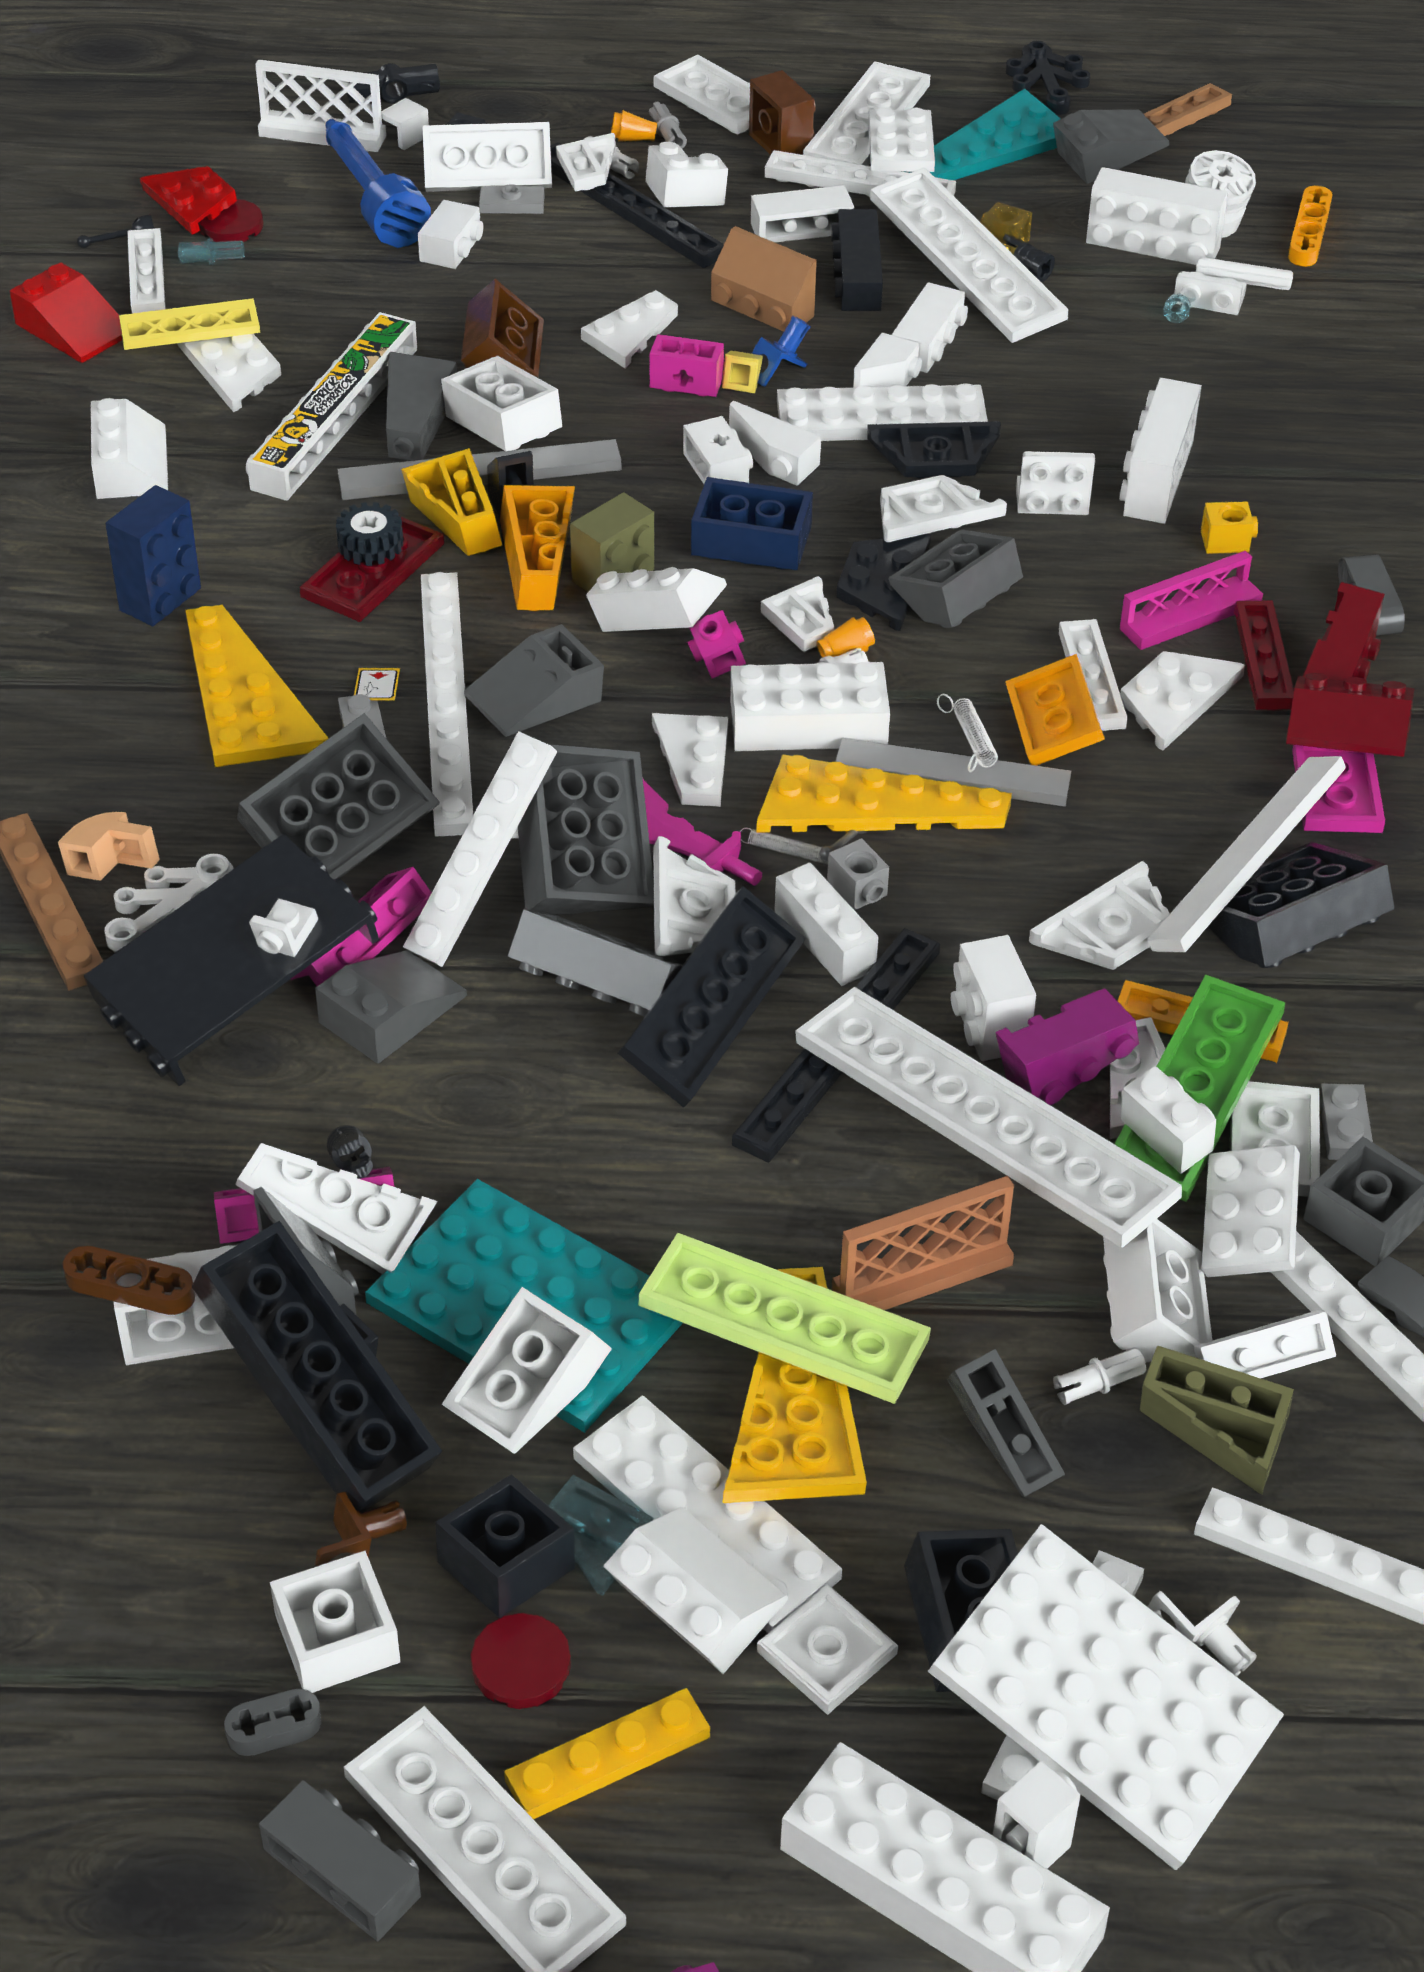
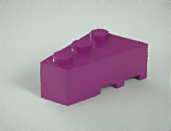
M1105 988L1061 1005L1062 1013L1045 1020L1040 1014L1028 1019L1029 1026L1011 1033L1007 1028L995 1032L1006 1079L1045 1103L1053 1105L1060 1101L1065 1093L1082 1082L1090 1081L1101 1069L1116 1059L1128 1056L1140 1044L1136 1020Z

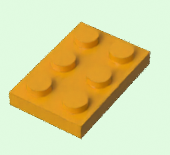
M1077 654L1005 681L1026 754L1031 765L1037 766L1105 740Z

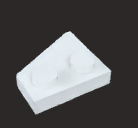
M614 133L556 146L557 158L575 192L590 190L606 184L616 147Z
M819 576L761 601V613L803 652L816 647L818 640L823 639L824 636L834 630L832 616L829 615L827 598H824L822 591L823 582Z

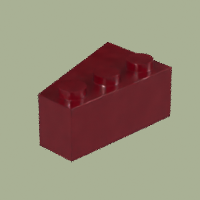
M1341 582L1337 591L1335 610H1329L1326 618V623L1329 626L1322 640H1317L1303 677L1308 673H1320L1332 680L1344 681L1347 677H1359L1366 680L1371 662L1368 660H1376L1381 645V639L1376 638L1385 594Z

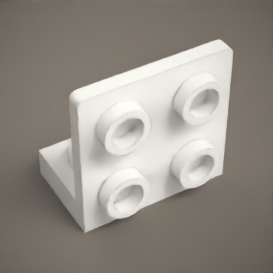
M1025 451L1022 457L1021 476H1017L1016 482L1017 512L1088 515L1095 455L1093 453Z

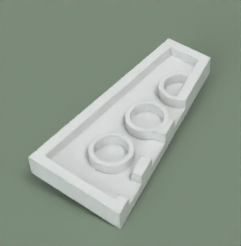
M262 1143L235 1184L253 1196V1190L262 1186L306 1222L315 1234L381 1274L386 1270L389 1272L395 1270L437 1201L423 1196L419 1199L401 1193V1189L387 1184L379 1186L358 1179L356 1174L341 1169L337 1172L319 1166L317 1161Z

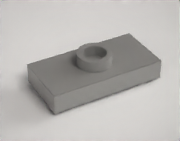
M515 184L481 186L480 213L543 214L544 186H518Z

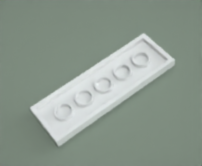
M874 61L805 147L803 155L868 166L871 163L868 123L869 109L888 107L893 110H909L913 108L930 86V75Z
M965 383L946 386L929 384L926 386L894 385L891 387L859 386L857 388L824 387L818 389L794 387L790 389H777L779 419L821 436V441L868 440V424L988 422L981 385Z
M643 1395L573 1448L574 1460L645 1524L682 1507L788 1597V1600L763 1627V1630L767 1633L826 1584L832 1588L842 1579V1568L765 1501L722 1503L729 1470Z
M425 1706L344 1766L345 1778L525 1972H571L626 1926V1915Z

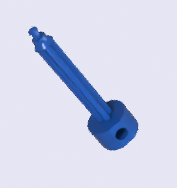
M334 119L327 120L325 124L326 141L334 148L365 190L360 202L361 214L378 239L397 248L409 246L418 241V232L431 217V207L425 197L410 179L395 173L384 175L352 133V129L348 124Z

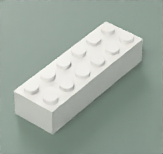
M841 1742L782 1818L780 1850L972 1972H1081L1104 1938L1110 1907Z

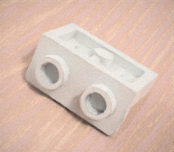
M1182 271V273H1178L1176 278L1173 303L1238 315L1245 296L1247 283L1236 281L1233 278H1218L1207 276L1200 272Z

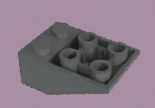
M560 624L530 635L464 690V695L507 737L518 733V731L526 730L600 702L602 698L604 665L572 633Z

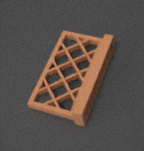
M1008 1176L843 1231L841 1270L839 1276L832 1278V1290L882 1310H887L1013 1266L1014 1253L1007 1244L1014 1184ZM997 1197L985 1209L980 1208L987 1200ZM956 1211L945 1223L939 1222L946 1214ZM971 1216L975 1217L963 1231L959 1230ZM915 1225L904 1237L898 1236L905 1228ZM930 1230L935 1232L923 1244L918 1243ZM874 1239L863 1251L857 1250V1244ZM889 1244L894 1246L882 1259L877 1257Z

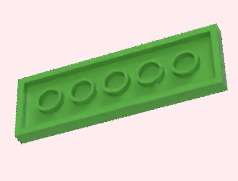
M1205 975L1156 1067L1167 1076H1172L1178 1080L1190 1097L1197 1103L1205 1104L1211 1110L1216 1119L1215 1148L1284 1014L1285 1002ZM1126 1124L1115 1142L1116 1146L1181 1184L1182 1196L1179 1200L1187 1202L1209 1159L1208 1154L1180 1174Z

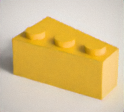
M470 448L401 469L410 502L467 556L503 546L494 511Z

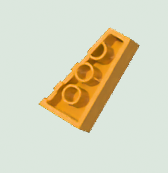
M504 485L500 524L517 610H554L571 520L575 486Z

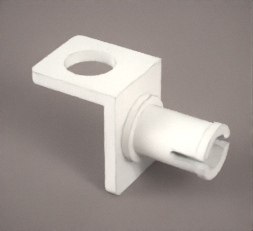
M1162 1591L1155 1594L1148 1605V1608L1162 1619L1160 1610L1167 1613L1181 1634L1195 1645H1206L1236 1677L1241 1673L1240 1670L1244 1671L1257 1658V1655L1227 1625L1240 1602L1236 1596L1230 1598L1195 1627Z

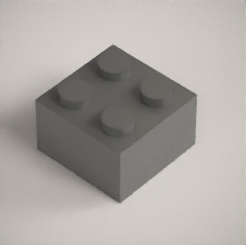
M1362 1136L1311 1185L1303 1220L1376 1267L1424 1221V1175Z

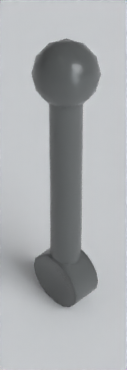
M848 831L831 846L822 847L819 852L820 858L828 862L829 852L843 847L857 834H864L868 831Z

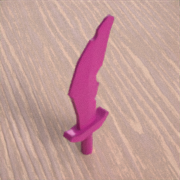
M643 779L650 844L654 845L658 836L665 837L671 841L668 849L689 857L693 854L704 861L710 868L720 872L725 869L753 886L760 882L762 872L738 859L741 850V832L733 831L732 837L724 843H720L700 831L695 832L694 826L683 817H673L667 813L668 803Z

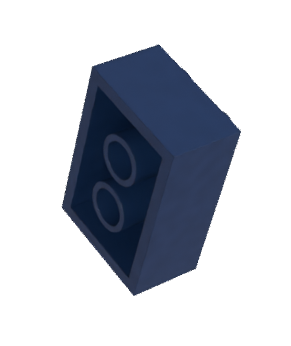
M707 477L691 520V555L709 559L736 561L743 564L770 566L778 569L798 570L811 529L813 492Z
M154 485L105 523L119 611L153 627L201 589L189 500Z

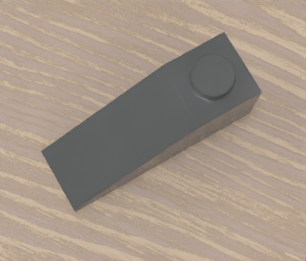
M996 1349L958 1368L947 1378L968 1419L1023 1498L1065 1475Z

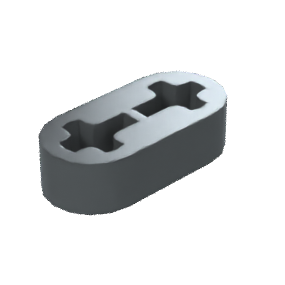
M292 1689L235 1706L227 1714L224 1721L226 1739L230 1749L243 1756L257 1755L308 1740L319 1731L322 1724L320 1704L316 1695L304 1689ZM301 1709L305 1719L295 1722L291 1711ZM252 1723L255 1734L245 1736L242 1725Z

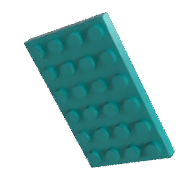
M479 1179L407 1249L394 1271L389 1272L386 1270L365 1292L367 1304L468 1364L521 1287L593 1332L612 1348L585 1389L556 1415L584 1433L683 1324L680 1321L638 1306L639 1293L650 1277L649 1275Z

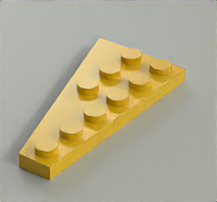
M223 605L202 606L185 610L215 767L308 754L329 739Z
M783 754L758 816L756 833L770 832L771 826H791L792 832H807V826L827 825L832 831L895 830V824L915 823L916 830H931V824L951 823L956 829L1004 828L1011 805L1012 793L1000 792L994 788L983 789L965 786L953 781L942 782L924 779L917 775L889 773L877 768L866 769L848 766L841 762L813 760L801 755L790 756Z
M823 1267L778 1269L781 1272L827 1288ZM758 1352L741 1418L737 1442L732 1455L731 1467L723 1492L722 1503L865 1494L867 1481L847 1386Z

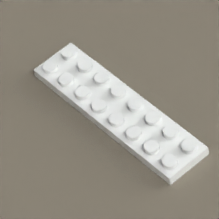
M925 167L870 189V200L960 291L965 292V296L1011 343L1068 320V308Z

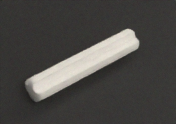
M1200 257L1196 265V272L1218 278H1233L1236 281L1245 282L1249 285L1290 290L1293 280V272L1290 270Z

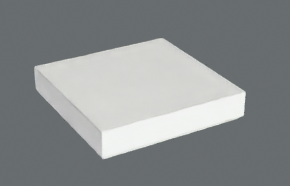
M828 1584L757 1642V1652L827 1715L894 1658L898 1650V1645Z

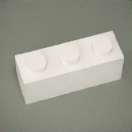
M845 185L751 195V225L756 235L772 242L831 236L832 222H838V209H854V205Z
M928 282L892 333L893 336L919 343L918 357L922 359L920 371L928 373L934 362L940 361L944 347L947 343H952L958 326L964 325L968 313V307L964 306V291Z
M810 862L776 877L775 913L806 938L803 944L841 986L864 977L877 962L878 935Z

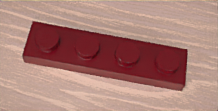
M1273 600L1236 601L1234 613L1256 710L1291 709L1294 688Z

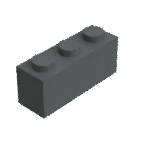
M302 1780L259 1823L263 1849L377 1942L421 1897L419 1868L415 1861L403 1850L397 1849L394 1852L382 1843L377 1831L365 1820H353L343 1812L339 1801L325 1789L317 1791Z

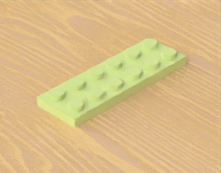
M680 1233L676 1234L639 1293L638 1306L893 1404L896 1403L927 1345L931 1328Z

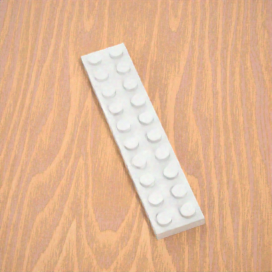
M856 987L850 989L795 1030L797 1044L1121 1248L1168 1210L1182 1196L1181 1184Z

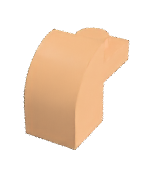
M109 812L89 817L72 827L58 841L66 873L69 876L101 881L118 863L152 869L160 860L152 827L129 823L126 812Z

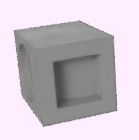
M862 838L829 852L827 881L854 910L867 904L875 903L887 896L889 866Z

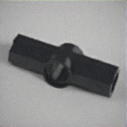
M388 63L380 67L378 71L363 72L379 75L380 99H385L389 103H397L407 96L436 93L440 89L436 64L400 68L396 64ZM391 82H397L394 85H388ZM357 83L353 86L365 99L371 95L369 84ZM347 93L348 102L356 103L357 101Z

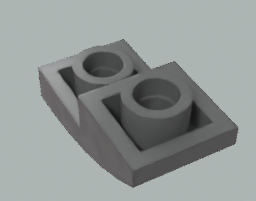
M1387 1256L1357 1282L1360 1292L1364 1297L1394 1311L1400 1326L1424 1337V1276L1402 1262Z

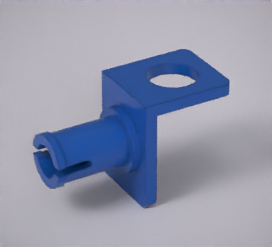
M792 315L779 341H774L773 343L762 337L759 339L751 354L766 355L768 357L767 369L759 374V385L765 387L782 359L803 368L807 366V363L797 356L796 350L811 328L808 323Z

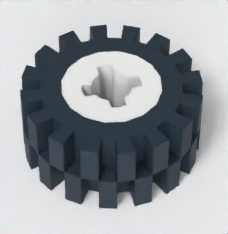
M362 502L360 508H357L354 504L349 506L350 512L344 509L341 512V517H337L336 532L339 552L341 555L344 554L346 560L350 561L353 558L354 564L358 565L363 560L366 561V566H372V561L377 560L378 564L385 563V557L391 561L395 558V553L400 554L402 551V520L396 509L391 511V506L385 504L380 508L379 502H373V506H367V502Z

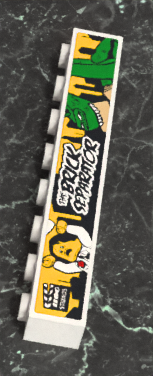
M379 312L364 327L360 335L348 345L344 353L332 363L328 371L316 381L312 389L299 400V403L289 415L283 418L281 424L273 433L266 437L264 443L257 451L249 456L246 463V473L249 476L250 490L286 501L289 500L388 385L390 353L396 352L413 355L417 351L415 321Z

